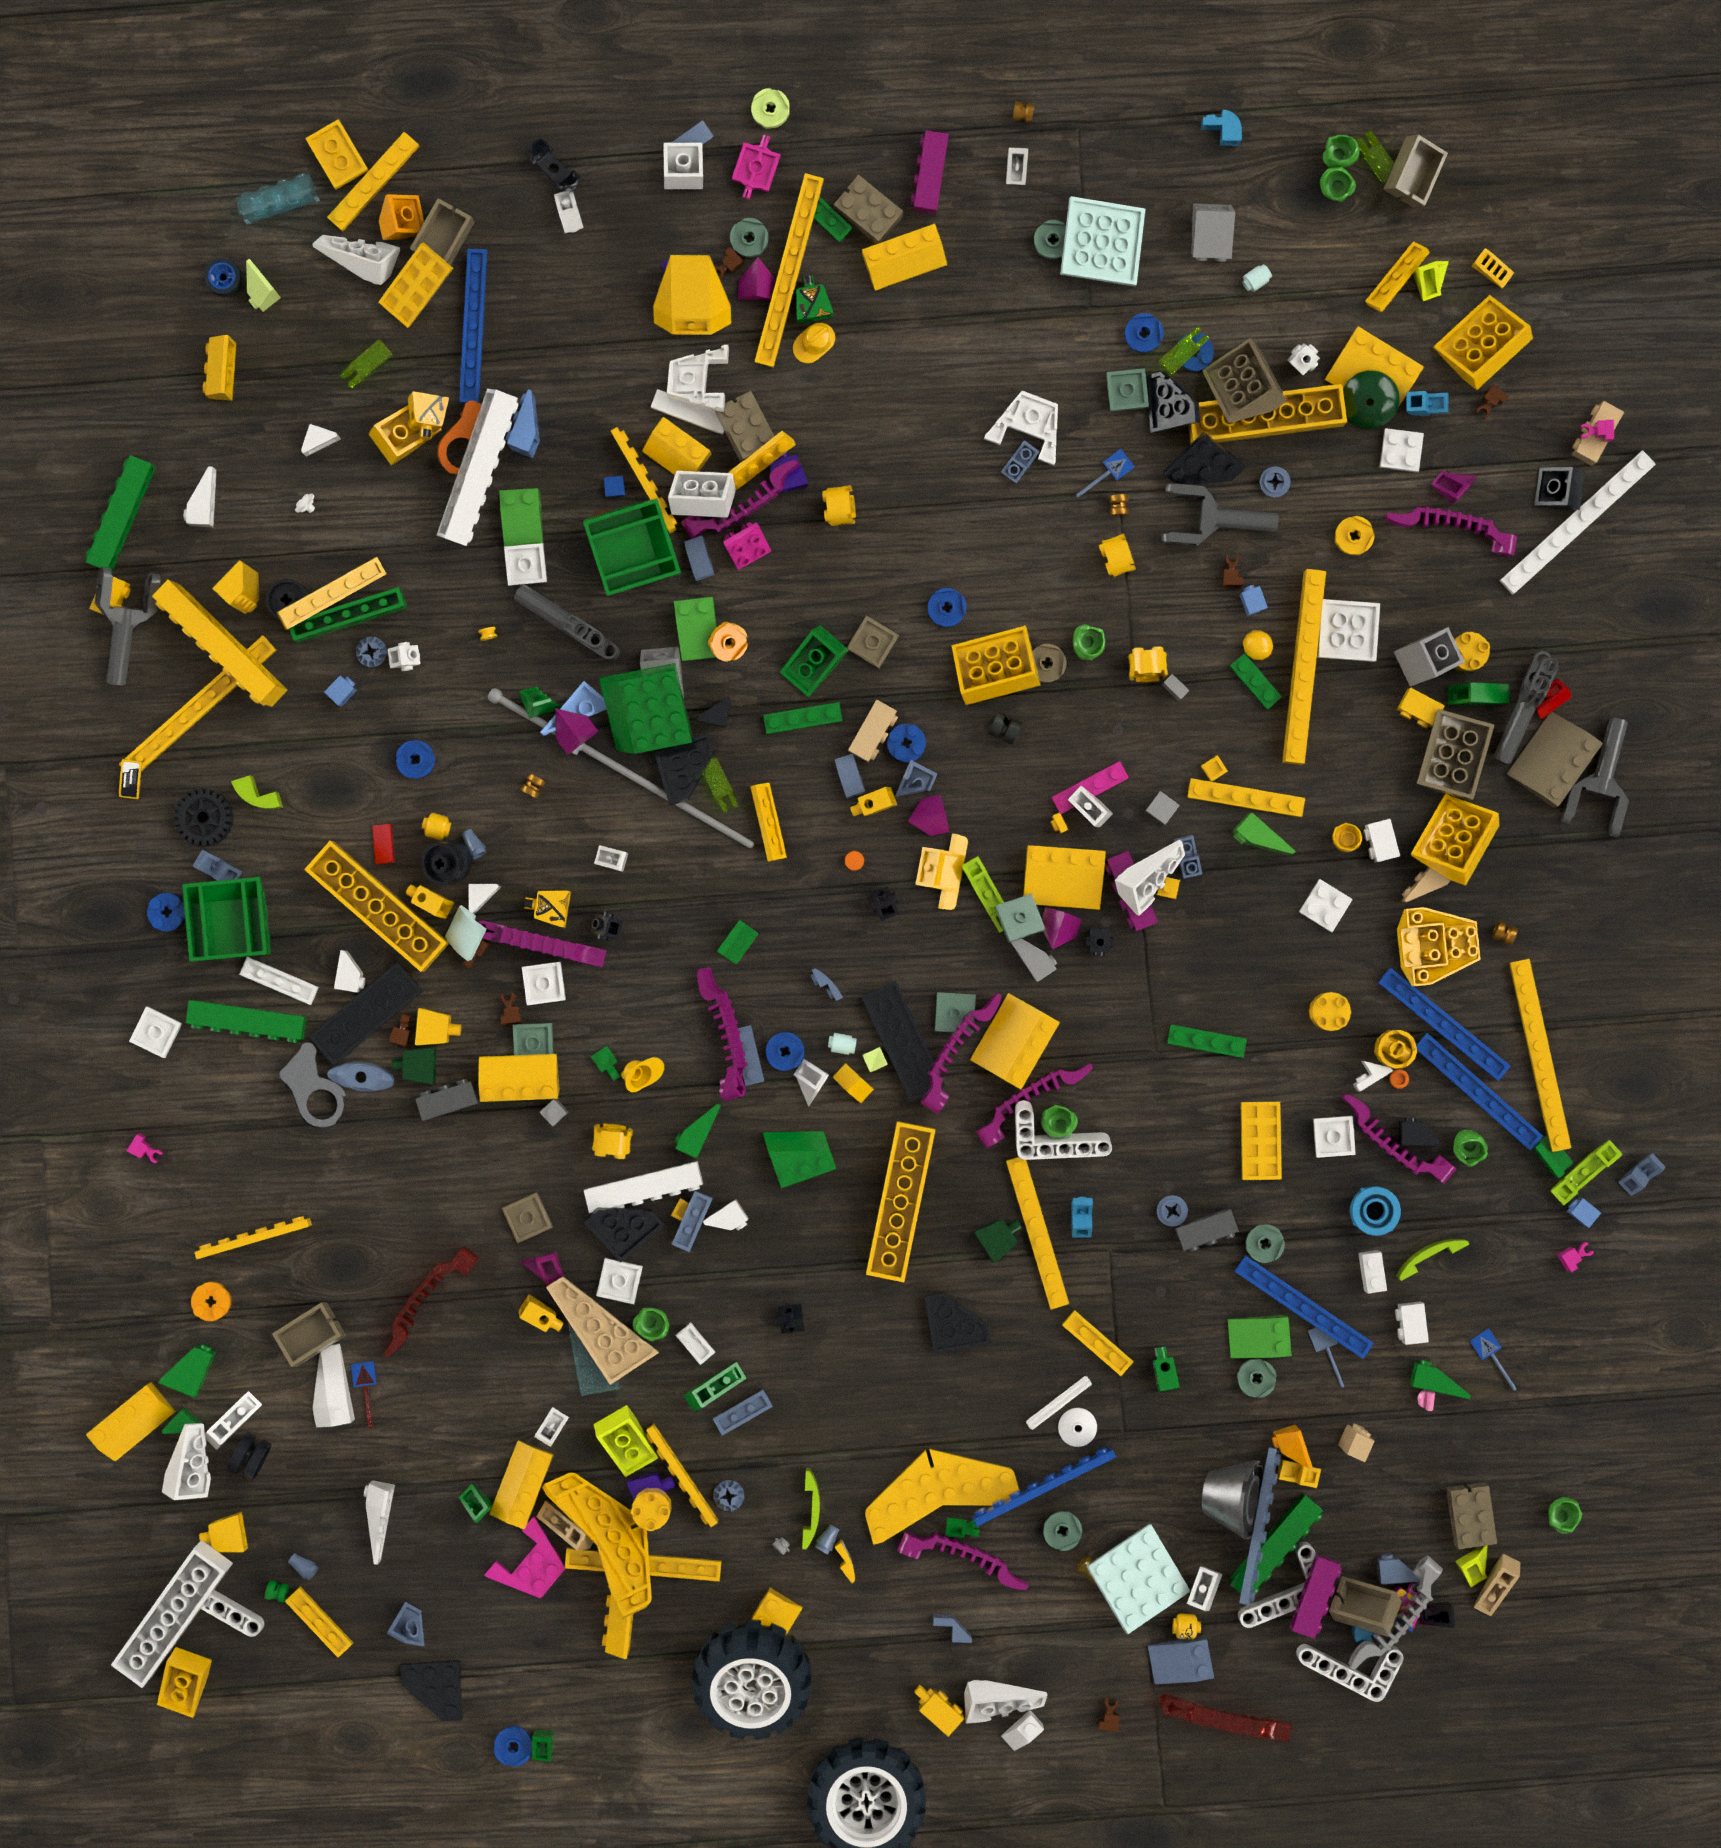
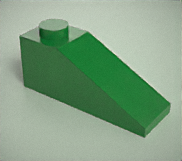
M717 1103L686 1128L682 1134L678 1133L674 1142L677 1144L675 1149L697 1158L722 1104Z
M1421 1360L1420 1363L1414 1361L1410 1379L1411 1386L1470 1399V1394L1433 1366L1432 1362L1427 1360Z
M735 1362L685 1393L684 1397L693 1411L702 1409L745 1380L746 1376L738 1363Z

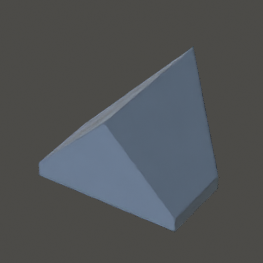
M910 760L895 797L930 791L937 773Z
M405 1602L387 1634L406 1644L425 1646L422 1611Z

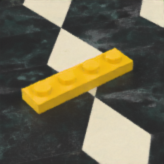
M1412 242L1365 300L1367 305L1382 312L1430 253L1428 248Z
M781 431L728 473H733L736 490L796 445L794 439Z
M770 783L750 786L768 862L787 858Z
M1075 1310L1062 1324L1120 1376L1134 1362Z
M301 1586L286 1599L285 1602L337 1657H340L353 1644L350 1638Z

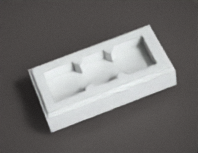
M691 1322L675 1335L700 1365L715 1353L714 1349Z

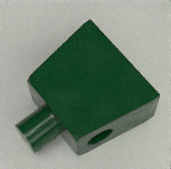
M437 1047L404 1051L403 1059H392V1071H402V1079L436 1084Z
M1001 1218L974 1230V1233L993 1262L996 1263L1017 1244V1240L1013 1235L1023 1228L1017 1219L1006 1225Z

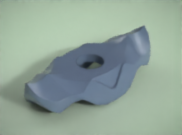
M353 1061L339 1064L331 1068L327 1073L331 1081L345 1088L360 1092L385 1090L392 1087L394 1083V1076L389 1070L368 1062ZM360 1071L364 1072L367 1077L363 1083L356 1080V1074Z

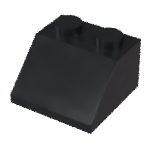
M1540 467L1534 505L1558 510H1580L1585 472L1575 467Z

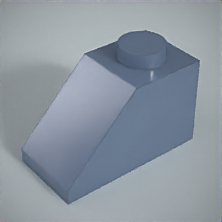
M1392 1553L1381 1554V1557H1376L1378 1581L1381 1584L1420 1581L1413 1574V1570L1398 1557L1393 1556Z

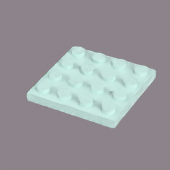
M1071 196L1068 205L1060 275L1135 287L1137 285L1145 209Z
M1151 1524L1146 1525L1086 1566L1126 1634L1131 1633L1190 1592Z

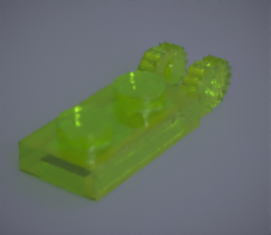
M1368 131L1366 136L1372 144V148L1368 149L1366 143L1360 137L1356 142L1363 152L1364 158L1385 186L1394 162L1381 143H1378L1376 136L1371 131Z
M1199 326L1180 340L1159 360L1158 363L1170 376L1175 374L1208 341V335L1203 336L1197 344L1192 340L1194 336L1200 333L1201 328Z
M379 339L352 361L351 365L340 376L342 379H345L356 370L358 375L348 383V386L353 388L393 356V354Z
M717 757L711 759L703 775L715 799L718 800L725 813L727 812V806L723 802L722 797L729 795L731 804L735 808L738 807V804Z

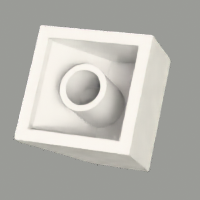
M664 143V189H703L702 143Z

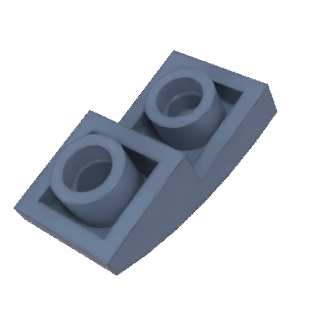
M702 120L671 143H702L703 145L714 136Z
M1024 440L1001 473L1017 483L1040 451Z
M703 536L685 541L687 555L696 581L715 575Z
M853 753L835 759L846 798L849 799L864 794V785Z
M1188 835L1175 838L1174 842L1182 841L1185 856L1179 863L1183 878L1201 875L1202 869L1194 836Z
M816 968L812 970L813 974L810 976L815 986L819 984L822 987L828 984L829 988L826 990L831 999L835 998L837 1001L843 998L836 985L825 974Z

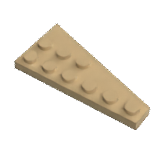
M564 1276L546 1287L610 1385L659 1353L658 1350Z

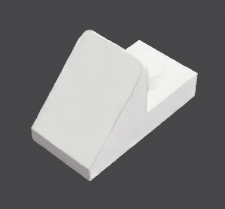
M1361 1061L1369 1075H1366V1073L1356 1078L1357 1082L1353 1085L1357 1091H1362L1393 1070L1390 1067Z

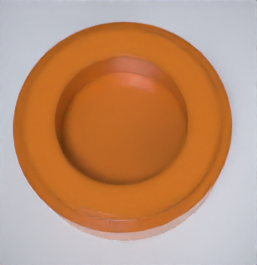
M852 851L846 855L845 864L850 870H859L864 865V857L861 853Z
M1396 1069L1389 1075V1083L1394 1088H1404L1409 1082V1076L1404 1070Z

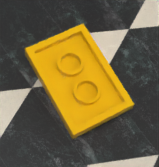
M339 119L305 138L335 190L369 171Z

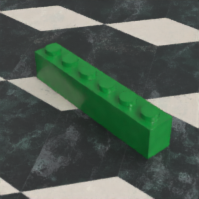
M131 455L129 459L124 461V471L121 477L119 476L116 480V490L114 495L112 494L109 497L107 511L101 516V526L99 530L95 531L93 536L94 543L86 552V563L97 568H110L112 573L156 467L153 464Z
M397 587L316 613L289 629L293 641L300 643L408 609L403 591Z
M189 1000L186 1023L191 1024V1028L203 1029V1026H208L211 1031L222 1032V1029H229L231 1034L241 1035V1031L249 1032L248 1036L260 1037V1034L268 1035L267 1039L279 1040V1037L287 1038V1042L298 1043V1040H304L307 1016Z
M1303 1492L1268 1532L1265 1543L1261 1544L1260 1551H1263L1261 1563L1258 1562L1257 1566L1259 1578L1257 1582H1254L1253 1590L1256 1591L1255 1595L1258 1593V1587L1261 1583H1265L1270 1579L1272 1570L1282 1565L1285 1560L1284 1556L1296 1548V1542L1309 1533V1527L1313 1522L1317 1523L1322 1517L1321 1513L1323 1510ZM1248 1557L1227 1580L1240 1594L1242 1592Z

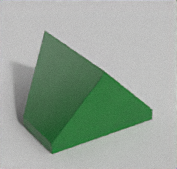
M537 686L519 691L529 718L555 711V708L560 709L562 707L546 694H543L542 690H539Z

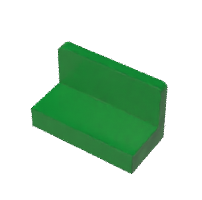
M739 920L717 952L733 963L738 964L758 936V932Z
M1547 1135L1541 1138L1533 1147V1150L1556 1178L1562 1177L1565 1174L1564 1170L1573 1164V1161L1564 1150L1551 1152Z

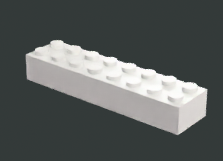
M487 389L437 536L465 546L471 542L473 537L472 528L479 520L480 514L478 511L486 500V495L484 494L486 488H489L492 483L493 477L491 474L498 465L499 458L497 456L499 451H502L504 448V436L511 428L512 421L510 419L512 413L515 414L518 408V398L495 389Z
M201 1540L191 1551L111 1666L143 1688L233 1563Z

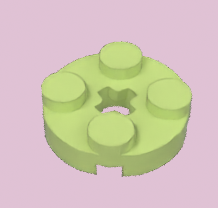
M763 89L754 96L751 106L752 116L757 124L765 129L777 128L784 124L789 117V101L785 94L779 90ZM768 104L770 106L775 105L776 108H774L773 113L766 112Z

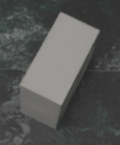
M1173 674L1161 684L1178 701L1189 692Z
M1159 791L1145 811L1163 825H1166L1180 805Z

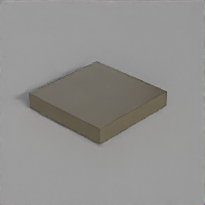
M866 615L847 649L875 667L880 668L899 635Z
M538 1192L502 1208L517 1243L553 1228Z

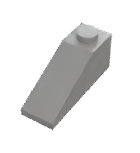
M1023 939L1010 942L1036 982L1056 970L1055 965L1057 962L1051 954L1048 956L1047 953Z

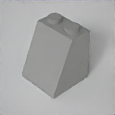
M1193 204L1191 254L1193 257H1196V260L1206 261L1207 258H1215V261H1226L1227 259H1232L1235 210L1232 205Z
M1449 627L1394 651L1409 686L1435 678L1464 663Z
M668 647L641 650V670L672 663L676 664L684 698L680 648Z

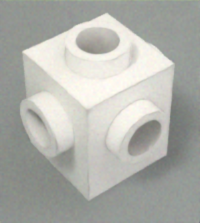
M1303 343L1302 345L1298 344L1292 350V355L1287 361L1304 375L1308 370L1312 371L1318 365L1317 361L1320 358L1316 355L1318 353L1316 348L1311 344L1307 346Z
M404 642L388 649L390 668H401V671L413 670V666L420 665L418 645H410V642Z

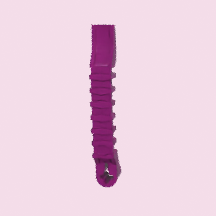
M792 460L775 468L770 474V482L775 488L772 489L766 480L762 481L760 484L767 491V494L764 495L760 489L756 490L754 493L759 500L755 501L752 496L749 497L747 501L751 506L747 508L742 502L738 505L741 509L740 513H737L735 508H732L730 510L732 515L730 519L728 517H721L718 521L716 517L706 520L704 516H688L681 522L682 526L691 539L698 537L708 529H715L720 533L724 532V529L731 528L733 524L739 523L743 518L751 516V513L760 510L761 506L767 505L771 499L776 498L777 494L784 490V482L788 474L800 466L801 463L798 460Z
M1427 506L1424 508L1417 507L1408 514L1387 512V515H1384V520L1405 528L1415 525L1419 521L1420 515H1423L1422 527L1426 528L1429 524V516H1433L1432 525L1436 526L1439 525V517L1444 518L1443 525L1446 526L1450 525V519L1454 520L1453 527L1457 528L1460 527V522H1465L1464 530L1468 531L1471 529V524L1475 525L1474 533L1479 534L1481 530L1485 531L1484 537L1493 542L1492 553L1503 556H1514L1517 536L1499 532L1493 525V520L1487 521L1483 520L1482 517L1476 518L1470 514L1463 515L1462 512L1454 513L1451 510L1443 511L1440 508L1431 509Z
M488 921L478 922L481 925L486 924L485 928L494 931V933L485 932L483 939L507 943L511 946L515 945L520 948H528L532 951L536 950L544 954L548 953L553 956L557 955L565 959L569 958L574 961L603 967L607 950L571 943L566 940L561 941L560 939L541 936L537 933L532 934L528 933V931H520L516 928L512 929Z
M702 968L697 971L700 994L707 1001L716 999L717 1003L708 1007V1010L711 1012L720 1010V1013L713 1017L715 1020H723V1024L719 1025L718 1028L719 1030H726V1034L722 1035L721 1039L728 1040L729 1042L723 1049L731 1051V1055L726 1056L725 1059L726 1061H732L733 1065L726 1068V1078L720 1079L719 1088L721 1098L724 1101H730L745 1095L742 1075L745 1066H748L744 1058L746 1054L743 1052V1042L739 1036L741 1033L737 1028L738 1022L735 1020V1011L732 1010L730 1004L732 1003L731 999H728L727 992L720 989L715 983L711 968Z
M995 993L983 1008L974 1011L970 1010L962 1018V1022L955 1027L956 1030L949 1036L948 1042L943 1045V1050L938 1053V1058L933 1062L932 1069L927 1072L930 1076L931 1087L921 1100V1104L935 1114L942 1110L950 1096L941 1089L943 1078L940 1077V1074H945L948 1070L942 1065L945 1061L950 1065L953 1061L947 1055L949 1052L956 1055L958 1050L953 1047L955 1043L959 1046L963 1045L964 1041L959 1038L961 1034L966 1038L972 1035V1033L965 1029L967 1025L976 1033L981 1029L972 1021L973 1018L977 1021L985 1022L993 1017L1002 996L999 993Z
M1089 1063L1078 1070L1070 1072L1058 1069L1055 1072L1051 1071L1045 1077L1042 1076L1038 1081L1030 1083L1028 1087L1020 1089L1019 1093L1011 1095V1098L1003 1101V1104L999 1107L996 1106L993 1121L976 1131L984 1147L988 1148L1006 1137L1000 1125L1002 1121L1006 1120L1004 1114L1008 1113L1011 1115L1014 1113L1011 1107L1012 1103L1016 1106L1020 1102L1019 1099L1021 1097L1025 1101L1032 1100L1028 1093L1030 1091L1033 1092L1035 1097L1040 1095L1041 1093L1038 1089L1040 1085L1045 1093L1050 1091L1051 1089L1047 1083L1049 1080H1051L1055 1091L1061 1089L1056 1078L1058 1075L1064 1083L1074 1084L1092 1070V1064Z
M1347 1094L1341 1096L1353 1108L1356 1115V1124L1361 1128V1131L1367 1134L1371 1141H1375L1378 1147L1383 1148L1388 1155L1395 1157L1394 1159L1397 1162H1401L1404 1167L1410 1168L1414 1174L1429 1172L1442 1184H1445L1457 1170L1440 1155L1432 1163H1426L1423 1160H1420L1418 1163L1415 1161L1417 1157L1414 1154L1406 1160L1404 1157L1408 1151L1405 1148L1398 1154L1395 1151L1400 1146L1398 1143L1394 1142L1389 1147L1387 1143L1391 1138L1388 1135L1382 1140L1379 1138L1385 1131L1382 1127H1379L1374 1133L1371 1131L1379 1122L1376 1117L1367 1125L1364 1124L1370 1117V1110L1363 1102Z
M904 1532L897 1549L898 1552L906 1556L919 1559L924 1549L933 1550L934 1546L937 1545L939 1546L938 1550L944 1552L946 1545H949L948 1553L954 1555L956 1549H960L959 1556L965 1558L967 1552L971 1553L968 1560L972 1562L975 1561L977 1556L981 1557L978 1566L981 1568L984 1567L986 1561H990L991 1563L985 1572L990 1576L996 1565H998L997 1575L1000 1583L1019 1590H1027L1029 1586L1027 1585L1028 1582L1012 1575L1007 1569L1006 1562L1001 1560L999 1556L991 1555L986 1550L982 1551L977 1546H970L967 1542H959L956 1538L953 1540L948 1536L938 1535L937 1532L925 1538Z

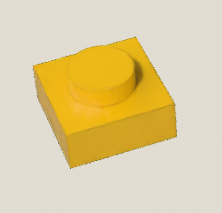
M1060 812L1052 816L1053 820L1050 822L1055 832L1059 831L1061 834L1068 830Z
M1166 877L1164 880L1165 885L1162 889H1157L1156 895L1176 899L1180 880Z

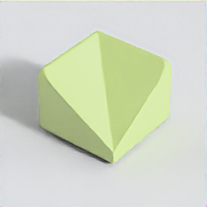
M880 1047L862 1055L870 1072L888 1065Z

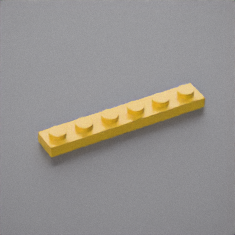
M403 132L327 218L343 232L420 147L419 144Z
M618 427L611 430L613 437L649 499L658 498L655 493L658 489L653 480L648 481L645 476L648 472L643 463L638 464L636 458L639 456L633 447L629 448L626 442L629 439L624 430L620 432ZM662 497L658 498L669 533L676 531L674 525L677 522L672 514H667L665 508L668 506Z
M375 557L276 613L287 630L386 575V572L379 559Z
M1192 778L1190 779L1187 798L1295 817H1302L1305 798Z
M304 1216L292 1219L293 1223L287 1225L285 1221L274 1224V1228L267 1230V1227L256 1229V1234L248 1235V1232L236 1235L237 1239L232 1241L229 1238L219 1240L218 1245L211 1246V1243L199 1246L200 1250L195 1251L196 1259H200L306 1228L312 1225L311 1219H304Z
M654 1423L647 1427L646 1431L648 1433L646 1437L651 1444H656L658 1455L662 1460L666 1459L669 1464L667 1466L668 1470L673 1476L676 1475L678 1477L680 1488L683 1492H688L691 1497L689 1498L690 1503L694 1508L698 1507L702 1513L700 1514L702 1521L705 1524H709L710 1527L717 1524L718 1518Z

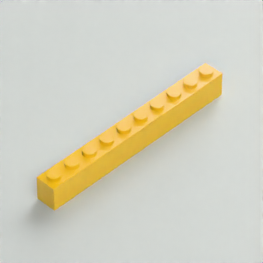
M1306 569L1303 573L1282 763L1305 764L1326 571Z

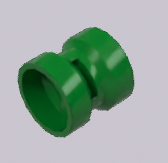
M269 1580L265 1599H276L279 1603L284 1604L289 1591V1584H278L274 1580Z

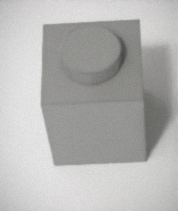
M553 1099L540 1113L554 1126L569 1111L558 1099Z

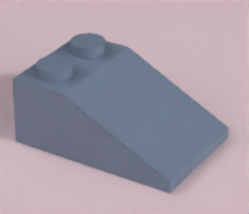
M1205 1635L1196 1636L1194 1640L1179 1639L1147 1645L1155 1684L1197 1682L1214 1678L1208 1642Z

